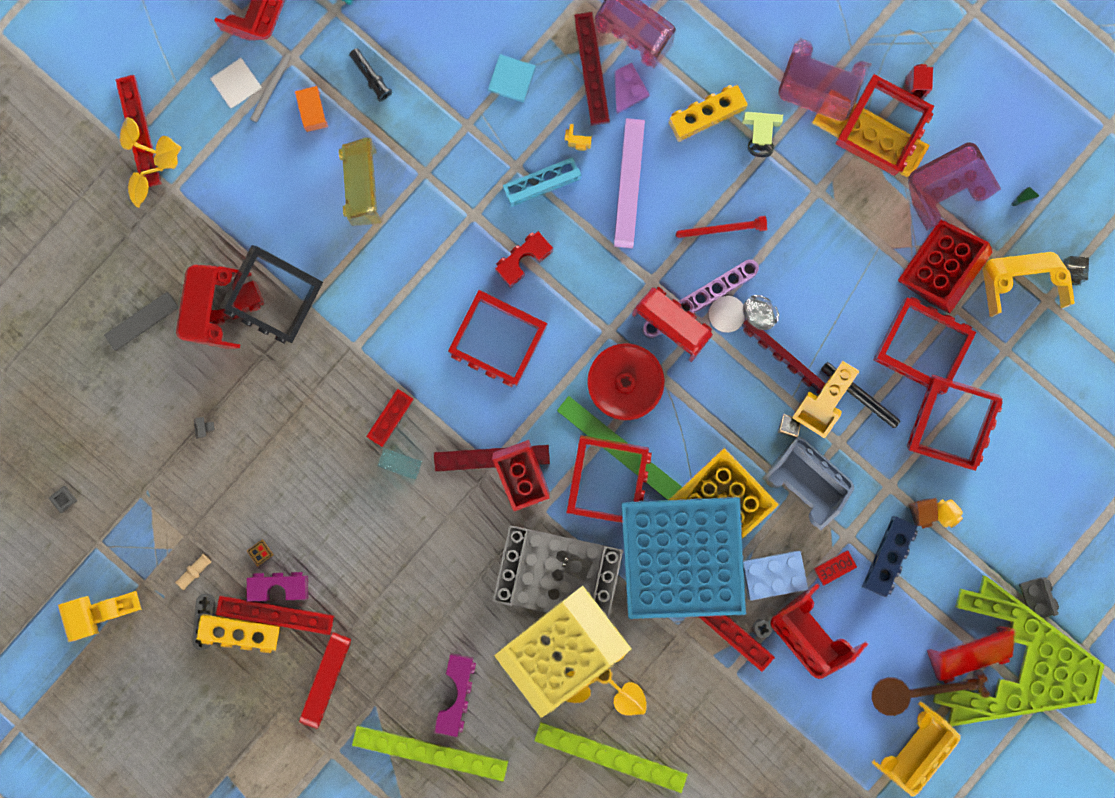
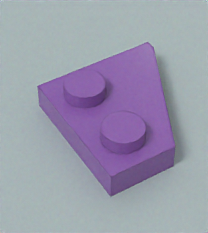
M632 62L615 71L617 114L649 97V93Z

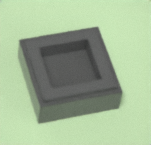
M63 486L49 497L60 513H63L77 502L66 486Z

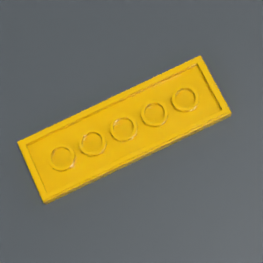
M831 89L812 123L838 138L856 103ZM864 108L847 140L895 165L911 134ZM919 139L914 143L917 146L912 156L908 155L905 160L908 162L903 172L899 171L900 174L909 179L912 178L930 146Z

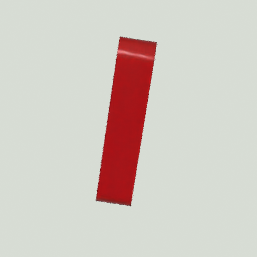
M332 633L299 723L315 729L319 728L351 644V638Z

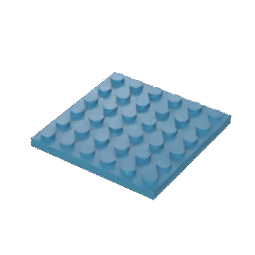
M740 497L622 502L628 619L746 615Z

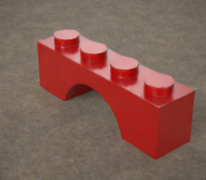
M252 280L243 284L232 306L243 312L259 310L260 306L265 303L257 283ZM225 309L211 310L209 323L220 326L225 323V320L232 317L224 313ZM235 315V317L232 318V319H237V318H240V317L237 316V315Z

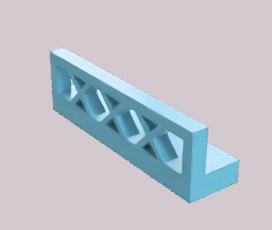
M572 157L504 184L503 188L511 207L578 181L581 179V173ZM571 163L572 171L565 174L560 173L563 166ZM548 172L557 174L555 178L547 181L543 180ZM530 179H535L539 181V183L535 186H532L530 188L526 187V184ZM513 186L522 188L520 192L510 195L508 188Z

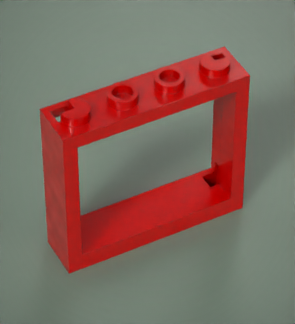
M873 74L835 144L896 176L899 171L903 172L908 162L905 161L907 156H912L917 147L914 143L917 139L920 140L925 132V129H923L925 123L929 124L934 115L932 113L934 105ZM875 88L922 113L895 165L847 140Z
M478 290L448 352L452 354L451 358L461 362V360L468 362V367L477 371L479 368L486 371L485 375L495 379L499 377L503 379L502 383L510 387L513 385L518 386L548 323ZM480 301L538 329L515 377L457 349Z
M907 297L903 300L873 360L926 388L928 387L931 379L930 376L886 355L910 307L966 336L946 376V379L953 381L977 332L973 331L972 327L968 324H959L950 315L938 313V310L932 306L926 307L920 304L921 301L917 298ZM941 385L938 394H946L949 387Z
M932 374L906 445L908 450L976 471L983 461V450L989 445V434L996 427L997 420L995 418L997 413H1000L1002 410L1003 399L998 394ZM941 385L991 400L969 459L920 444Z
M580 435L566 513L623 523L621 515L575 507L586 445L642 454L633 502H642L644 500L645 490H642L643 483H647L648 472L645 469L646 464L651 462L652 453L649 452V447Z

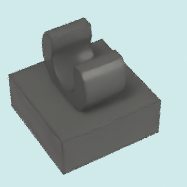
M204 417L194 419L196 439L204 438L206 432L215 430L214 422L204 423Z

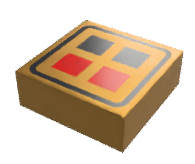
M264 540L259 541L247 550V553L257 567L274 556Z

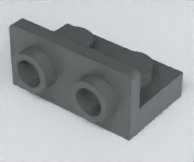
M1038 577L1019 583L1028 608L1042 618L1059 615L1057 611L1059 609L1058 602L1055 598L1053 599L1051 593L1053 591L1052 584L1046 577Z

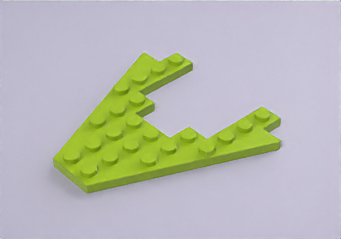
M982 575L978 593L959 588L956 608L1011 621L1010 628L1015 631L1014 642L1026 645L1018 682L998 678L994 697L982 698L979 693L968 690L934 694V703L951 707L948 723L951 726L1096 703L1104 670L1102 662L989 577Z

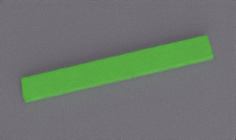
M570 396L557 409V412L589 437L627 443ZM602 447L638 476L642 454ZM652 462L646 464L645 471L648 472L647 484L664 498L669 500L682 488L681 485Z

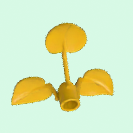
M126 117L120 130V143L122 147L130 150L134 145L156 154L154 163L158 166V168L143 171L140 174L134 172L129 179L128 193L130 199L136 207L140 208L149 189L148 181L144 176L153 172L163 171L166 168L175 169L178 164L177 155L182 147L168 136L159 138L156 150L138 144L136 142L139 138L138 125L133 119Z
M625 655L622 656V657H621L618 661H616V662L621 661V660L625 657ZM606 669L566 700V702L570 703L586 701L591 695L588 685L599 681L602 684L610 683L619 691L614 697V706L619 713L628 716L643 715L646 713L647 707L642 689L632 682L625 683L621 689L612 680L610 669ZM570 671L566 674L569 677H573L575 675V671Z

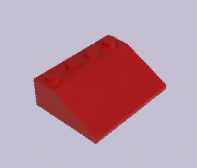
M940 219L898 281L932 305L950 314L993 253L990 243Z

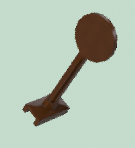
M981 669L973 671V678L966 679V681L909 689L902 680L896 677H886L874 685L871 693L874 707L886 716H896L903 713L908 708L911 698L961 690H977L982 698L991 696L984 686L985 682H988V678Z

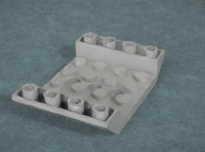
M509 525L492 602L549 613L584 586L609 619L623 550ZM559 551H565L568 554L566 561L560 562L557 560L556 555ZM558 569L564 573V577L560 581L554 580L552 576L553 572ZM553 588L557 589L560 593L559 597L555 600L550 599L548 596V592Z

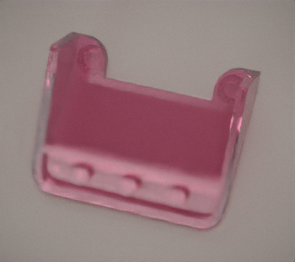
M800 38L794 44L778 91L780 98L839 121L846 120L852 112L870 70L871 63L859 61L853 66L852 71L848 72L811 58L813 52L812 44Z

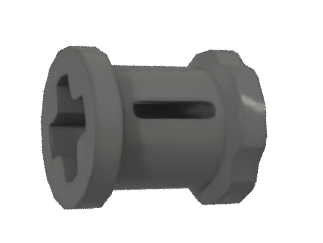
M759 619L753 623L752 630L758 637L765 638L771 634L772 627L769 622ZM764 623L766 631H762L760 634L758 626H762Z

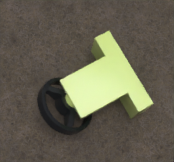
M754 112L744 113L742 124L753 125V138L748 142L747 146L750 154L760 158L773 154V126H781L783 115ZM754 150L767 151L768 153H757Z

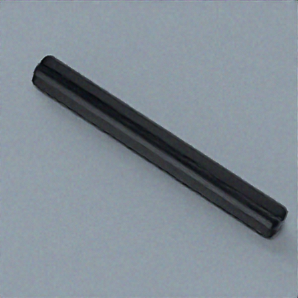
M826 362L822 366L821 371L831 377L836 368L829 362ZM854 382L851 383L846 390L892 428H896L899 425L900 419Z

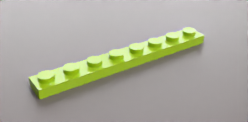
M540 722L534 739L537 743L682 793L688 776L685 772Z
M358 725L356 726L352 746L503 782L508 761Z

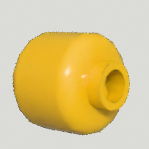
M942 499L937 503L938 521L943 527L953 528L963 520L961 517L963 511L953 500L950 499L945 502Z

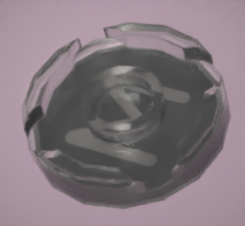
M753 295L748 298L743 304L742 309L747 321L760 330L772 329L779 321V312L777 307H773L771 304L772 301L762 295Z

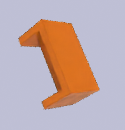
M314 86L295 91L303 127L306 132L328 127L318 87Z

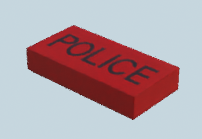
M846 550L813 569L824 586L857 568V565L849 551Z

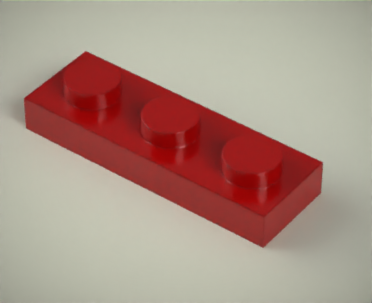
M397 389L366 437L384 447L414 399Z

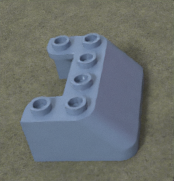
M801 437L794 439L762 478L773 488H779L784 483L790 491L798 495L805 504L812 508L809 512V520L820 530L827 526L842 511L854 490L852 481Z

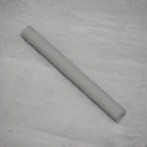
M284 53L250 120L257 123L291 58L289 54Z

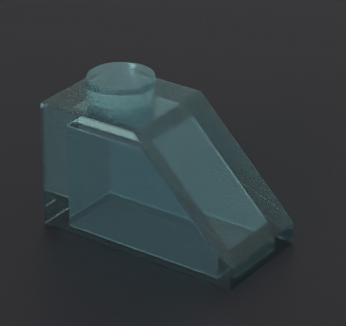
M384 448L378 467L416 480L422 461Z

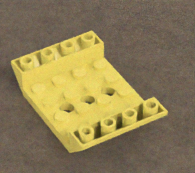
M582 586L494 656L542 718L629 652L631 648L584 586ZM542 635L549 636L551 641L549 645L542 643ZM554 651L562 653L563 658L561 661L554 659ZM566 667L574 669L575 675L573 677H569L565 673Z

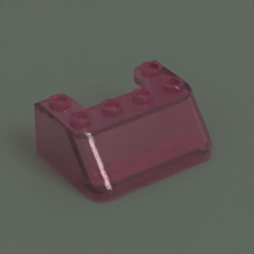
M604 0L595 15V25L599 32L602 34H609L611 32L616 38L625 40L631 49H637L641 52V62L648 67L652 66L655 69L673 45L676 28L640 0Z
M971 142L965 143L915 169L908 176L912 205L926 230L939 224L941 215L935 205L967 188L973 199L984 201L1001 190L978 146Z

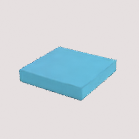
M500 54L488 91L524 102L536 66Z

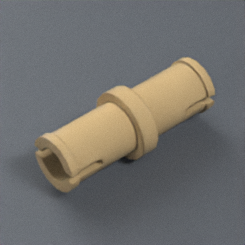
M202 554L192 566L189 565L187 567V571L175 583L185 590L195 578L198 579L200 577V573L212 561Z

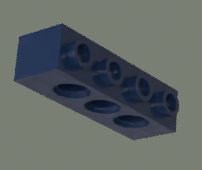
M892 516L863 582V588L883 597H887L888 594L891 595L895 584H893L895 577H898L902 571L901 563L909 555L910 549L908 547L918 534V531H916L917 525L897 516ZM898 534L903 537V542L900 545H897L895 542V537ZM890 552L895 554V560L892 563L887 560V555ZM882 570H886L888 573V577L885 580H881L879 576Z

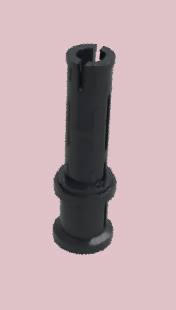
M358 48L353 49L349 56L367 79L368 87L373 89L379 102L386 100L391 96L392 90L387 88L382 76L375 73Z

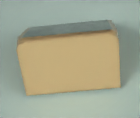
M783 414L778 432L798 438L801 423L794 420L792 416Z

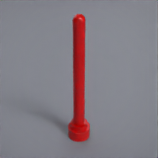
M758 216L754 221L678 230L676 237L683 238L753 228L759 230V232L767 231L766 216Z

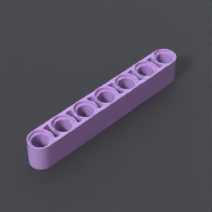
M626 118L614 247L633 249L645 120Z
M746 260L678 302L681 305H687L689 311L694 314L751 280L757 274L759 266L754 260ZM747 265L752 266L754 273H746L744 267ZM728 276H736L738 282L735 284L730 283ZM719 285L722 289L721 293H714L712 286ZM703 295L705 302L698 303L695 299L696 296ZM645 322L643 333L646 337L654 338L662 333L658 329L655 333L648 332L646 327L651 323Z

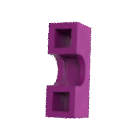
M283 572L272 573L271 577H264V573H252V577L247 578V601L270 600V591L275 585H280L284 588L286 600L309 599L308 575L303 576V572H291V576H283Z

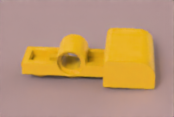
M842 360L820 394L817 396L809 391L792 418L823 438H826L842 413L835 406L856 378L859 370Z
M137 591L93 605L90 603L89 596L58 605L68 643L98 634V623L142 610Z

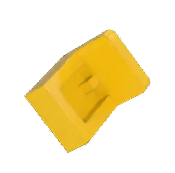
M570 124V129L565 131V141H568V147H575L579 151L591 149L592 137L573 135L574 124Z

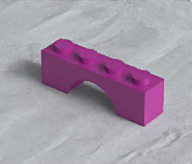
M450 654L446 675L454 680L458 696L456 702L451 707L438 712L434 733L458 737L459 732L463 733L465 721H462V715L467 713L469 702L465 700L467 693H471L473 683L469 682L470 674L474 675L476 668L473 657Z

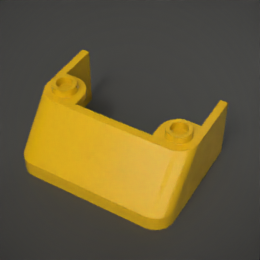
M1045 252L988 260L983 266L989 317L1002 313L999 294L1007 293L1012 289V276L1049 272L1051 282L1058 286L1061 308L1075 304L1071 275L1060 257L1054 252Z
M921 701L919 705L924 711L917 717V725L920 728L896 758L894 756L885 757L881 764H878L875 760L872 761L874 766L910 796H916L960 741V734L944 718Z

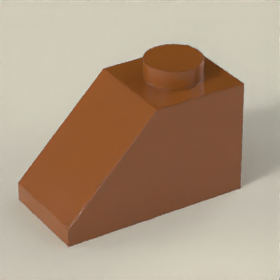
M927 498L908 504L914 524L921 526L922 529L933 526L932 522L938 521L936 498Z

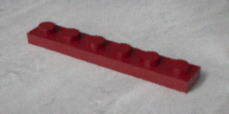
M593 12L574 14L591 126L610 123Z
M746 319L741 325L744 328L743 332L749 337L754 336L758 340L759 346L765 350L768 348L777 361H783L788 365L786 368L795 375L797 373L802 377L801 381L806 386L815 388L817 390L816 394L819 395L826 383L764 330L753 326Z
M549 445L532 446L538 464H550ZM505 448L434 452L435 472L496 468L492 460L493 453Z

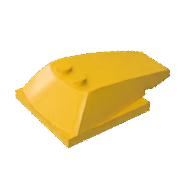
M725 448L669 499L740 497L742 539L779 505Z

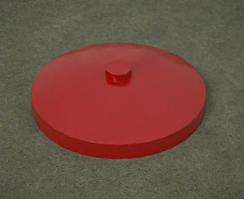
M623 343L605 349L595 358L588 373L587 384L593 403L602 413L617 420L628 421L641 418L656 407L664 391L665 379L659 361L650 351L639 345Z

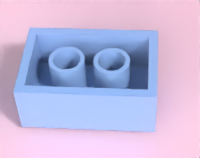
M792 551L743 561L744 582L748 600L808 590L801 551Z

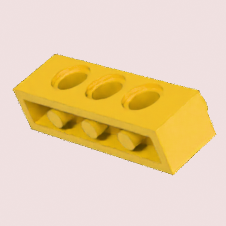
M732 85L723 88L722 92L717 95L715 93L705 97V101L701 103L694 102L688 106V109L684 111L677 110L672 113L668 123L678 142L746 110L748 104L739 86L732 87ZM725 100L728 102L729 106L722 107L719 104V101ZM705 108L710 109L712 114L705 115L702 110ZM693 117L695 122L689 124L686 122L685 118Z
M202 614L197 640H201L202 644L213 645V642L221 643L222 647L232 648L233 645H240V649L252 650V647L260 648V652L272 653V650L276 651L280 626ZM217 626L224 629V635L221 637L214 634V628ZM234 630H242L244 637L236 639L233 636ZM255 632L262 633L264 636L263 641H254L253 634Z

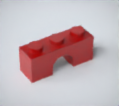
M539 231L535 234L533 232L524 239L526 241L524 244L515 246L510 251L511 255L509 257H503L496 263V272L510 288L525 276V273L519 267V262L522 258L531 256L538 263H541L553 252V247Z

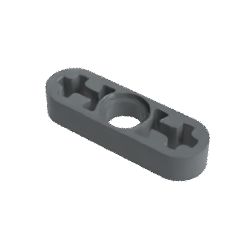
M208 593L201 594L196 599L192 644L197 650H205L211 646L203 644L202 647L201 643L197 640L201 615L214 616L215 598ZM205 597L210 601V605L206 606V611L210 610V614H200V610H204V604H201V600H205Z

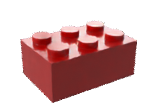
M529 440L493 453L492 460L513 512L550 499V491Z

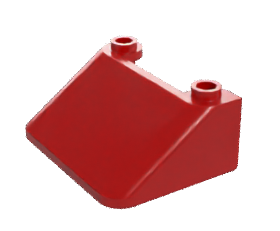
M997 626L998 633L941 652L932 649L927 650L936 679L949 683L954 681L957 676L995 663L1002 665L1010 662L1014 651V629Z

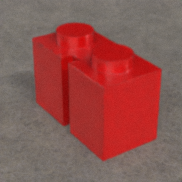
M917 64L905 78V91L924 100L933 88V67H927L928 65Z

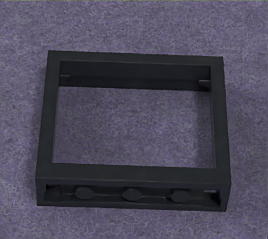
M251 245L220 307L225 309L224 313L234 318L237 315L242 318V323L250 327L252 324L258 326V331L265 335L272 333L276 336L274 339L283 344L286 341L293 343L323 282L260 247ZM257 257L311 285L287 334L232 306Z

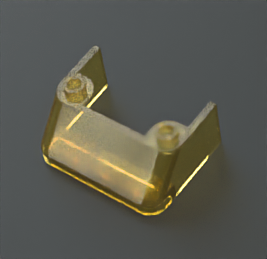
M371 137L343 144L342 149H339V159L343 160L346 205H343V216L347 217L352 226L382 224V219L377 213L373 153H377V149Z

